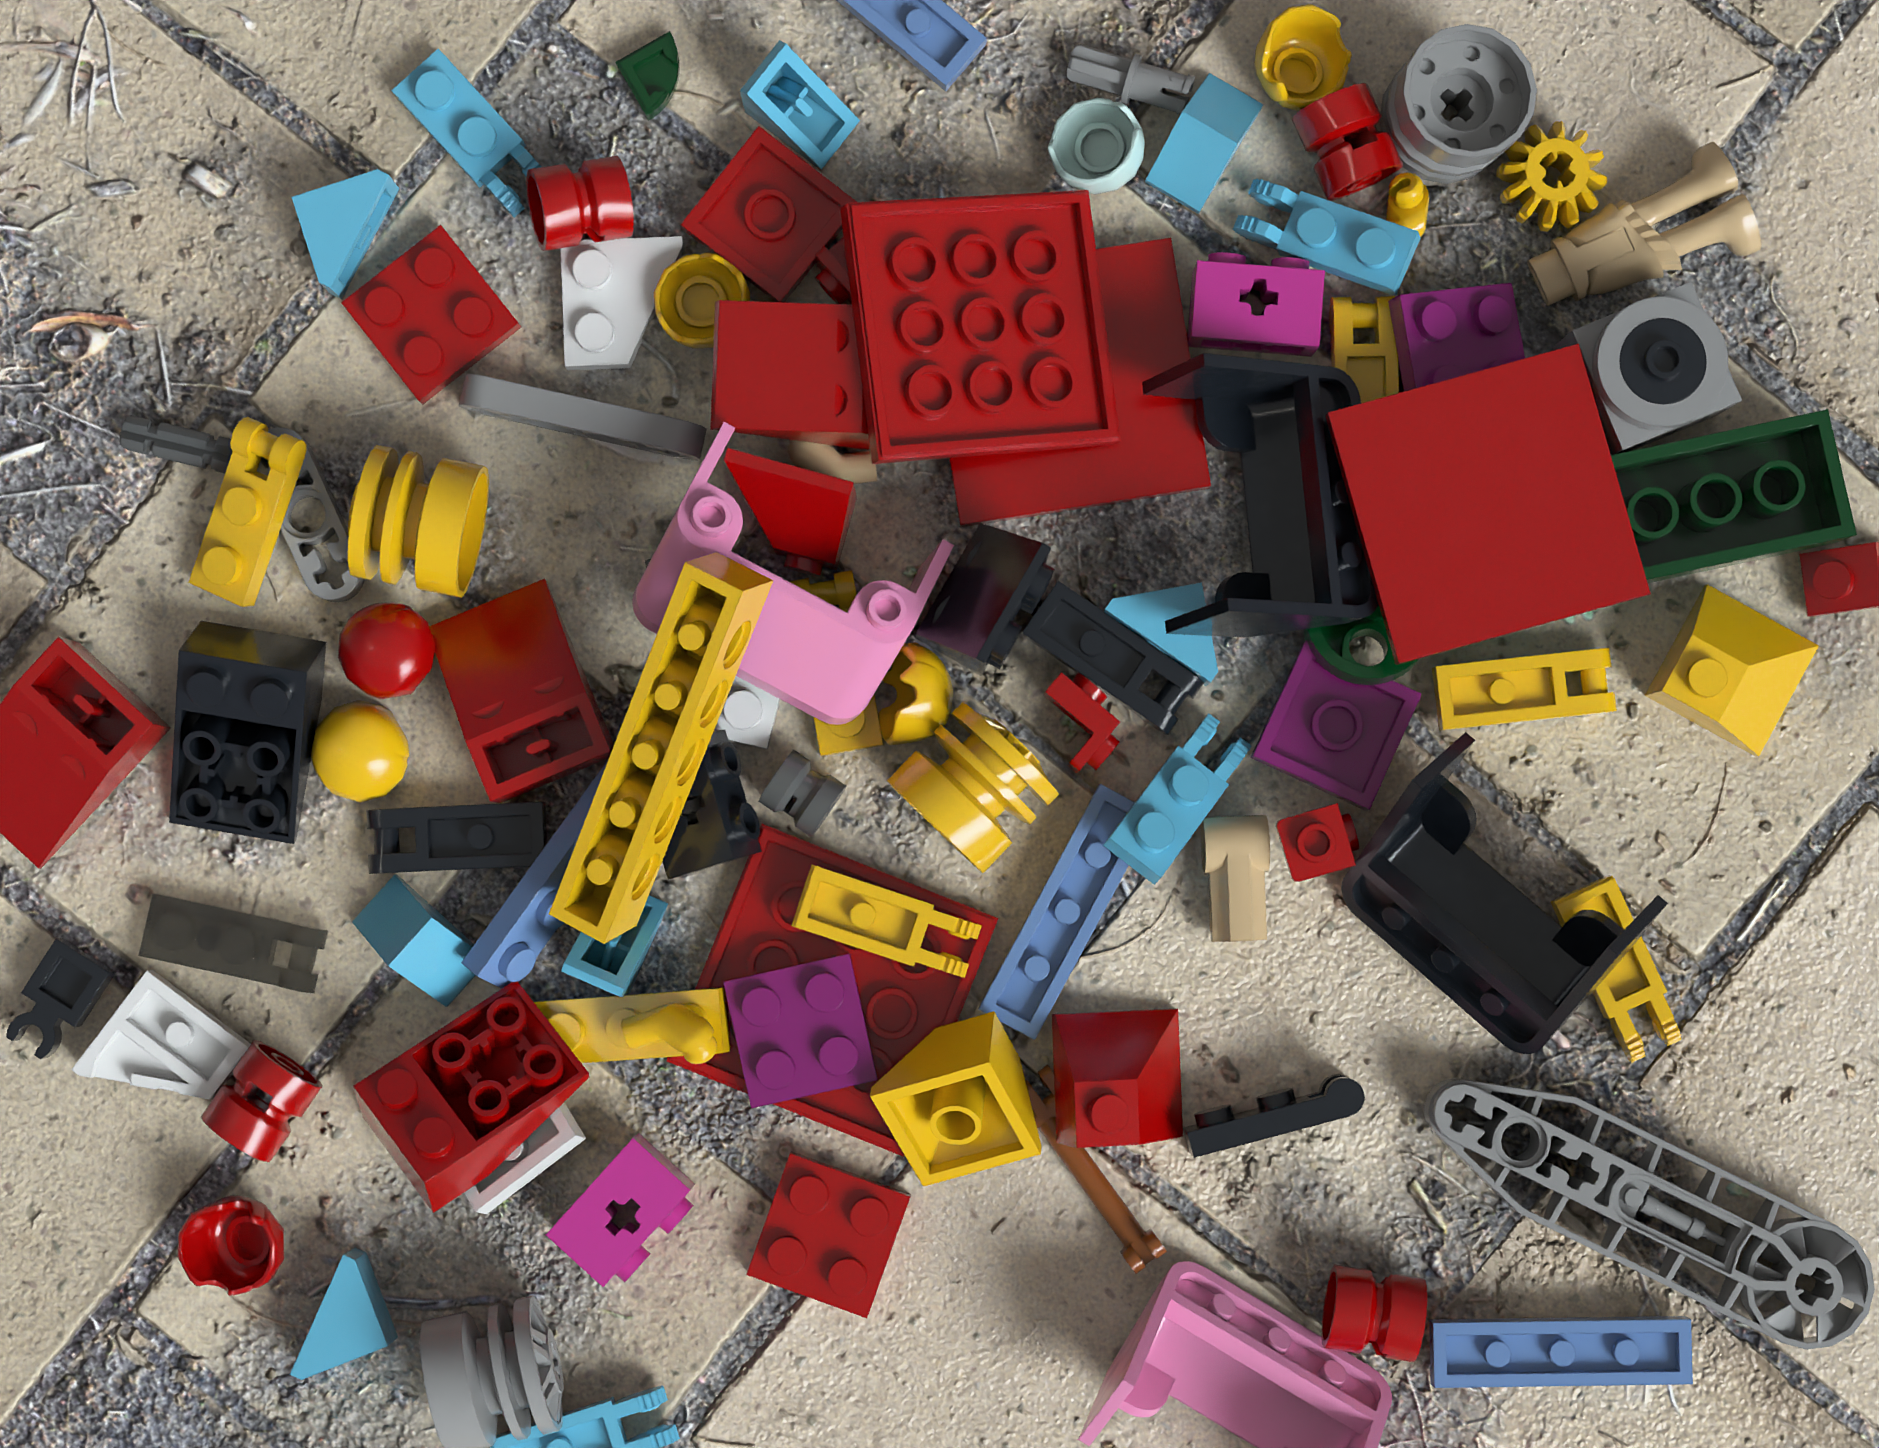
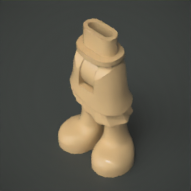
M1715 142L1699 147L1691 158V171L1681 179L1633 203L1623 199L1616 205L1609 203L1596 215L1570 230L1563 238L1558 237L1551 240V250L1527 260L1530 272L1546 305L1549 306L1571 295L1575 301L1584 299L1586 294H1604L1643 280L1663 278V270L1682 271L1680 256L1715 243L1724 242L1727 248L1736 256H1747L1761 250L1762 243L1756 218L1750 202L1744 194L1733 197L1711 211L1662 233H1658L1652 228L1653 225L1695 205L1706 201H1714L1735 193L1738 189V178L1722 149Z

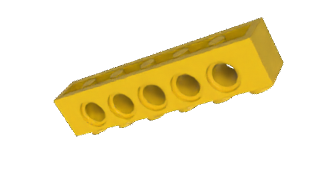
M718 552L684 563L549 915L603 944L637 926L774 580Z

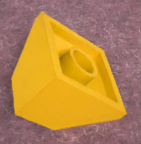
M1707 584L1704 585L1645 696L1757 757L1761 754L1819 645Z
M994 1011L935 1028L871 1087L870 1097L923 1187L1041 1154V1142L1021 1060Z

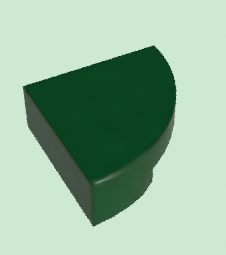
M670 31L615 62L648 121L657 116L667 106L679 80L680 60Z

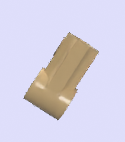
M1267 816L1205 817L1201 823V858L1204 875L1208 874L1209 882L1208 907L1211 942L1267 940L1265 872H1269L1270 835Z

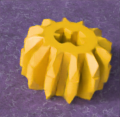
M1555 121L1550 127L1547 136L1536 124L1529 126L1524 132L1525 143L1516 141L1505 150V153L1512 162L1502 163L1496 172V176L1502 181L1513 183L1500 194L1501 202L1505 204L1520 200L1523 206L1517 211L1515 216L1517 222L1524 223L1533 212L1538 213V226L1541 232H1548L1553 227L1556 216L1566 228L1574 227L1579 222V211L1591 213L1598 206L1599 201L1592 191L1601 190L1607 184L1606 175L1591 170L1604 158L1603 151L1592 150L1584 153L1581 146L1587 141V131L1580 130L1571 140L1565 139L1566 129L1562 121ZM1550 166L1557 168L1561 173L1553 188L1542 181L1546 170Z

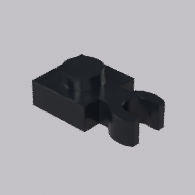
M56 938L21 992L36 1002L31 1012L20 1014L13 1019L7 1029L6 1038L11 1041L20 1040L25 1034L26 1029L30 1025H35L42 1031L43 1041L37 1048L34 1056L39 1059L50 1057L60 1046L62 1040L60 1025L63 1020L73 1027L82 1026L116 972L64 938Z

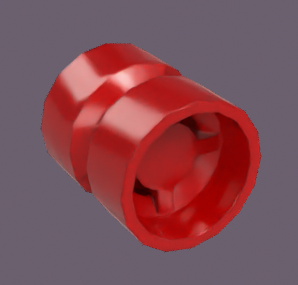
M1366 83L1355 84L1328 94L1304 107L1292 118L1305 151L1318 154L1319 159L1313 169L1325 197L1329 201L1341 199L1369 188L1393 175L1403 166L1390 134L1378 131L1376 128V124L1382 115Z
M619 156L583 161L576 173H573L566 164L528 169L526 188L529 212L534 234L542 251L577 246L580 244L583 234L586 233L594 242L632 237L634 231L633 203L627 174Z
M254 1040L232 1071L236 1079L235 1085H222L202 1114L201 1119L213 1132L240 1151L263 1162H270L291 1132L287 1121L289 1117H302L323 1085L298 1062L272 1046ZM259 1089L273 1097L269 1103L256 1095Z
M1334 1264L1328 1278L1323 1306L1321 1329L1323 1348L1360 1354L1368 1343H1372L1376 1355H1382L1389 1359L1414 1362L1421 1348L1426 1322V1280L1420 1277L1390 1274L1381 1283H1376L1369 1269Z

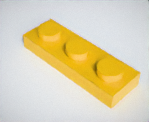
M725 987L628 994L623 997L614 995L534 1002L581 1063L684 1056L683 1052H679L664 1040L631 1050L622 1033V1019L669 1003L684 1004L707 1019L713 1027V1037L717 1041L715 1054L730 1052Z

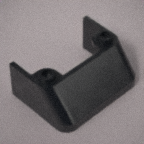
M1202 353L1142 382L1143 395L1194 399L1197 423L1206 441L1216 449L1241 453L1252 572H1240L1231 575L1219 584L1215 594V603L1166 620V634L1253 637L1346 624L1365 618L1376 610L1379 605L1325 417L1328 412L1361 404L1358 388L1346 372L1330 366Z
M1465 732L1412 779L1356 859V866H1352L1343 878L1341 885L1342 896L1347 907L1357 918L1504 1046L1520 1054H1533L1538 1052L1622 960L1668 903L1657 895L1625 929H1622L1605 914L1595 910L1578 911L1563 927L1560 926L1465 844L1475 830L1477 822L1476 812L1468 797L1448 780L1475 742V739Z

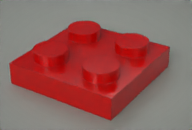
M758 126L680 225L683 231L710 252L723 257L742 272L745 279L775 302H786L816 264L815 254L824 246L828 248L842 231L840 208L846 203L857 201Z
M442 225L434 229L341 302L422 405L522 328Z
M791 1151L746 1275L867 1318L911 1194Z

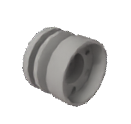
M1464 24L1441 29L1420 44L1409 60L1395 74L1382 97L1380 111L1382 116L1379 120L1381 130L1390 134L1403 163L1402 167L1411 173H1415L1422 180L1450 184L1472 179L1493 164L1505 150L1521 137L1534 115L1537 87L1531 64L1515 42L1493 28ZM1449 104L1458 111V114L1451 122L1444 119L1441 115L1442 111Z
M533 1295L519 1298L514 1302L513 1323L506 1307L502 1303L491 1305L488 1308L487 1336L481 1337L473 1317L467 1311L428 1319L421 1324L420 1356L424 1385L431 1416L443 1448L492 1447L496 1442L497 1415L503 1414L510 1432L517 1441L527 1439L530 1436L531 1413L537 1428L543 1435L560 1431L562 1428V1392L564 1382L560 1356L554 1335L546 1324L539 1302Z

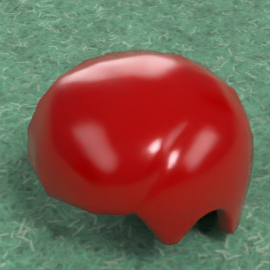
M398 602L375 603L360 609L346 622L339 635L338 659L346 678L364 693L383 700L385 698L409 695L415 691L416 687L432 669L436 643L428 622L418 612L414 611L412 607Z
M230 1195L211 1202L189 1215L178 1232L177 1257L189 1280L196 1286H217L226 1290L229 1296L250 1292L253 1288H260L268 1283L284 1260V1228L262 1202L245 1196Z

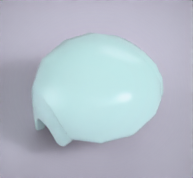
M1097 97L1074 103L1057 119L1048 145V153L1058 175L1072 188L1089 190V193L1094 195L1120 189L1136 175L1144 157L1145 141L1143 130L1132 111L1125 104Z

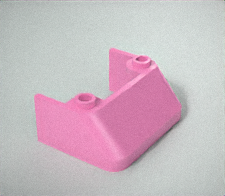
M724 422L635 588L632 599L635 616L645 628L657 634L684 563L715 552L774 580L736 676L825 723L833 725L846 724L858 717L870 702L914 628L954 545L942 539L919 567L909 589L887 580L871 582L858 592L847 612L731 551L743 525L741 509L731 495L707 482L735 430V427Z
M1183 1261L1174 1264L1158 1284L1105 1375L1078 1440L1090 1446L1118 1408L1136 1417H1151L1159 1412L1170 1395L1257 1448H1378L1392 1404V1393L1383 1376L1368 1364L1345 1351L1323 1348L1321 1336L1206 1267L1194 1262Z

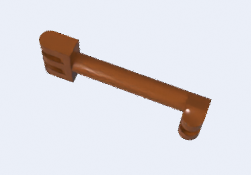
M1047 1064L1038 1071L1041 1082L1052 1092L1043 1100L1029 1081L1025 1080L1036 1126L1122 1242L1124 1247L1120 1253L1135 1274H1137L1146 1267V1264L1154 1258L1158 1259L1167 1250L1152 1229L1144 1231L1085 1148H1074L1056 1143L1054 1073Z

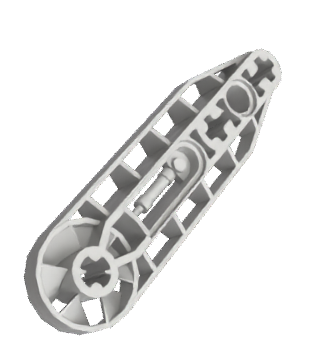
M1460 1078L1443 1080L1435 1085L1426 1096L1424 1115L1431 1131L1514 1211L1781 1343L1806 1350L1833 1346L1854 1334L1869 1313L1875 1290L1871 1263L1859 1242L1840 1227L1577 1097ZM1496 1091L1529 1097L1522 1109H1519L1491 1095V1092ZM1466 1095L1464 1106L1468 1110L1488 1118L1483 1130L1462 1120H1456L1450 1128L1452 1116L1444 1111L1449 1100L1460 1102ZM1542 1099L1572 1103L1593 1113L1579 1138L1536 1117ZM1604 1120L1650 1142L1637 1166L1594 1146ZM1522 1122L1530 1133L1529 1146L1522 1154L1509 1157L1502 1149L1501 1139L1503 1132L1508 1126ZM1481 1137V1143L1478 1144L1477 1140ZM1465 1147L1496 1162L1491 1176L1463 1151ZM1663 1148L1708 1170L1694 1194L1653 1175ZM1549 1149L1569 1159H1578V1162L1586 1167L1583 1177L1581 1179L1574 1176L1569 1178V1174L1566 1171L1544 1161L1548 1156ZM1510 1170L1553 1190L1543 1217L1523 1208L1501 1187ZM1721 1177L1765 1198L1752 1222L1711 1203ZM1649 1185L1727 1222L1728 1225L1721 1235L1705 1228L1706 1223L1696 1217H1690L1660 1202L1659 1199L1646 1194ZM1569 1198L1611 1219L1601 1246L1555 1224ZM1779 1206L1802 1216L1780 1219L1773 1223ZM1638 1208L1640 1212L1650 1217L1654 1216L1684 1231L1690 1237L1697 1240L1703 1237L1716 1243L1712 1258L1634 1220ZM1627 1227L1668 1247L1658 1274L1613 1252ZM1753 1235L1755 1236V1238L1744 1251L1741 1265L1738 1271L1735 1269L1740 1252L1746 1244L1749 1237ZM1686 1256L1726 1275L1716 1303L1672 1281ZM1760 1256L1772 1262L1771 1269L1758 1263V1257ZM1800 1273L1816 1279L1815 1287L1811 1292L1795 1286ZM1739 1293L1741 1302L1752 1320L1730 1310ZM1774 1295L1785 1304L1784 1307L1766 1318H1763L1758 1309L1760 1305ZM1841 1297L1854 1302L1853 1308L1851 1309L1839 1303ZM1801 1313L1816 1316V1336L1804 1338Z

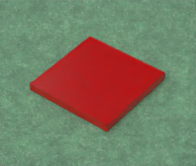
M1089 190L851 202L844 204L840 208L872 464L1113 445L1121 441Z
M1171 237L1096 249L1121 441L1113 445L949 458L960 527L1210 489L1211 482L1204 438L1197 423L1195 400L1143 395V381L1191 359Z
M1579 344L1335 410L1325 415L1396 665L1651 594Z
M761 824L758 840L762 852L748 856L695 989L724 987L723 982L850 953L878 1080L773 1104L904 1157V1153L870 1097L871 1087L935 1028L958 1021L999 918ZM811 865L933 904V910L981 925L978 939H964L949 934L946 929L928 924L920 947L936 953L945 952L960 957L963 962L969 964L965 978L915 962L914 966L791 926ZM726 996L730 1052L715 1054L709 1061L702 1064H692L685 1060L684 1056L667 1057L666 1061L748 1094Z

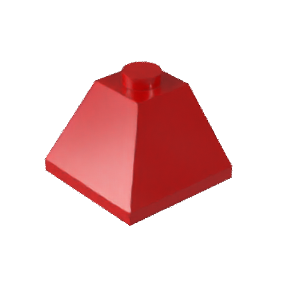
M727 448L724 461L775 553L786 556L784 567L818 577L821 576L823 567L837 570L857 500L854 482Z
M1178 1009L1052 1014L1056 1143L1074 1148L1141 1145L1183 1137Z

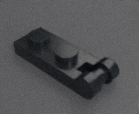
M1060 581L1053 587L1021 634L1077 674L1080 673L1103 692L1165 735H1169L1179 719L1175 716V713L1187 697L1194 699L1204 684L1192 672ZM1151 671L1166 681L1154 700L1138 690Z
M545 802L366 810L367 829H373L374 854L368 855L369 874L531 867L547 845ZM415 827L416 852L400 853L399 828Z
M1335 1074L1324 1079L1320 1085L1319 1092L1295 1097L1293 1088H1287L1256 1097L1258 1108L1233 1114L1231 1104L1197 1112L1194 1114L1196 1124L1183 1127V1133L1188 1151L1195 1158L1350 1117L1358 1113L1363 1107L1365 1101L1364 1091L1355 1080L1341 1074Z

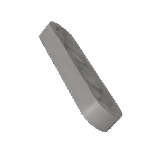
M466 374L459 407L478 414L687 460H700L707 428L677 418L475 374Z

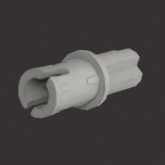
M1082 44L1075 46L1067 66V78L1072 82L1121 96V103L1127 105L1130 99L1177 112L1178 115H1181L1190 97L1167 91L1165 88L1188 95L1192 91L1195 80L1193 75L1188 74L1187 76L1141 62L1142 55L1135 54L1133 59Z

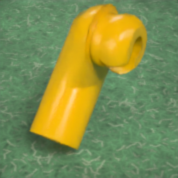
M1400 173L1389 184L1386 220L1416 230L1421 237L1426 230L1429 192L1421 178L1415 173Z
M669 1003L622 1019L621 1021L624 1039L631 1050L664 1040L679 1052H683L685 1060L692 1064H702L709 1061L717 1050V1041L713 1037L714 1030L707 1019L684 1004Z

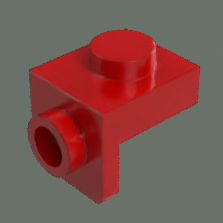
M1879 542L1799 554L1808 617L1879 608Z
M1061 672L1044 692L1043 696L1091 736L1067 766L1078 773L1087 763L1096 771L1120 743L1111 734L1120 721L1101 706L1107 699V696L1095 684L1080 673L1071 681Z
M1338 803L1306 811L1276 822L1281 847L1293 881L1300 882L1356 866L1352 854L1353 851L1360 849L1356 829L1349 813L1341 815Z

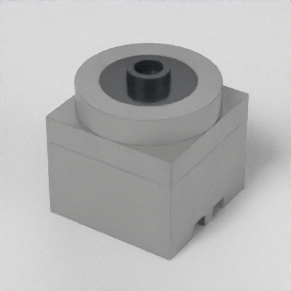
M1692 281L1655 297L1637 301L1621 311L1574 329L1553 347V350L1579 344L1611 455L1635 450L1721 414L1742 401L1728 368V351L1724 337L1716 323L1704 312Z

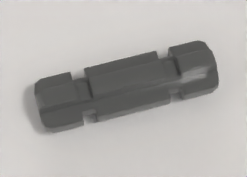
M134 415L125 418L120 432V445L129 451L145 455L152 451L153 455L158 458L204 469L211 465V469L221 473L226 472L233 452L230 438L219 436L217 440H214V436L209 433L163 422L156 426V422Z

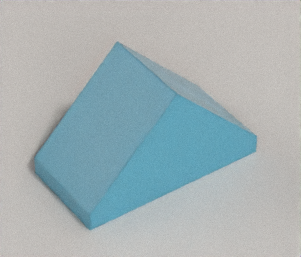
M780 40L740 90L746 114L821 170L860 121L786 43Z
M1209 73L1183 109L1151 168L1145 183L1199 214L1261 111L1263 104Z
M378 169L292 197L318 281L330 294L340 299L344 297L400 189L390 175Z
M1202 582L1113 598L1105 608L1104 612L1192 672L1204 682V686L1210 684L1218 673L1212 636L1166 634L1165 629L1166 620L1206 606Z
M397 874L385 884L352 921L390 968L445 1007H448L476 976L461 963L474 944Z
M649 895L637 926L605 944L580 932L563 964L561 972L619 997L630 994L666 912L668 903Z
M353 1248L343 1254L291 1370V1376L303 1380L385 1348L398 1338L366 1252Z

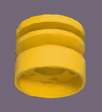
M376 445L369 453L351 501L348 518V567L350 575L371 580L380 566L381 580L387 584L396 585L402 578L409 560L414 559V574L418 589L462 598L468 590L481 548L489 497L488 469L483 465L442 458L437 464L429 484H425L423 459L419 453L408 451L402 457L399 464L398 454L394 448Z
M962 702L952 712V716L970 736L961 743L947 729L940 725L934 731V734L940 745L949 755V758L942 765H939L926 755L915 751L887 782L980 872L984 873L1012 844L1008 834L996 818L1006 810L1019 820L1030 825L1037 817L1018 795L1026 788L1048 806L1059 793L1049 782L1039 760L996 719L980 714Z

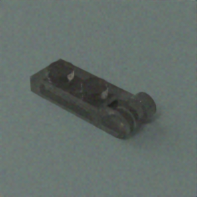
M153 893L138 956L271 984L294 991L315 993L319 974L313 973L317 950H324L328 930L170 895ZM278 940L293 944L288 967L273 964Z

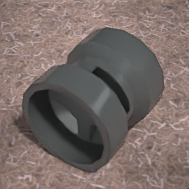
M793 750L775 773L758 802L773 812H786L794 818L795 827L812 838L847 786L832 775H819L812 770L810 760Z

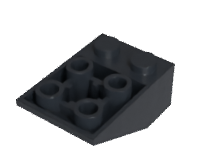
M980 523L917 630L916 639L980 676L983 675L988 664L1000 670L1017 641L1020 629L1022 628V626L1013 622L1017 614L1022 609L1032 615L1050 584L1052 574L1055 571L1054 568L1046 564L1051 547L1042 542Z
M207 621L199 622L178 653L169 823L290 844L296 842L311 762V750L322 702L326 642Z

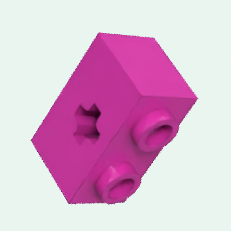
M1227 252L1211 253L1208 255V261L1197 260L1192 272L1187 335L1189 347L1312 357L1320 345L1325 270L1309 269V261L1291 257L1274 258L1271 260V266L1246 264V256ZM1250 290L1260 291V300L1264 303H1270V305H1266L1260 316L1251 314L1250 304L1239 302L1247 298Z
M638 1133L548 1231L546 1236L602 1287L614 1275H617L625 1283L651 1254L642 1246L644 1241L658 1226L669 1234L694 1206L685 1196L694 1187L695 1183ZM632 1198L640 1206L634 1217L641 1225L637 1227L634 1223L628 1222L620 1229L611 1221L618 1212L612 1201L614 1200L618 1204L624 1205Z

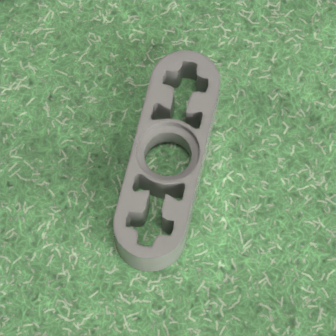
M282 427L269 429L268 433L279 437L281 434L287 433L306 443V455L298 479L303 482L311 476L313 483L294 488L281 526V531L303 580L313 594L330 602L347 601L358 594L365 579L350 575L348 570L342 574L344 585L338 589L329 582L320 583L319 575L327 570L321 553L315 549L308 555L304 551V546L321 544L337 533L339 541L326 543L335 561L341 564L348 563V528L310 444L293 430ZM261 457L257 472L268 476L270 467L268 468L267 461L269 460ZM304 498H317L324 505L326 513L322 526L311 533L299 532L291 520L293 507Z

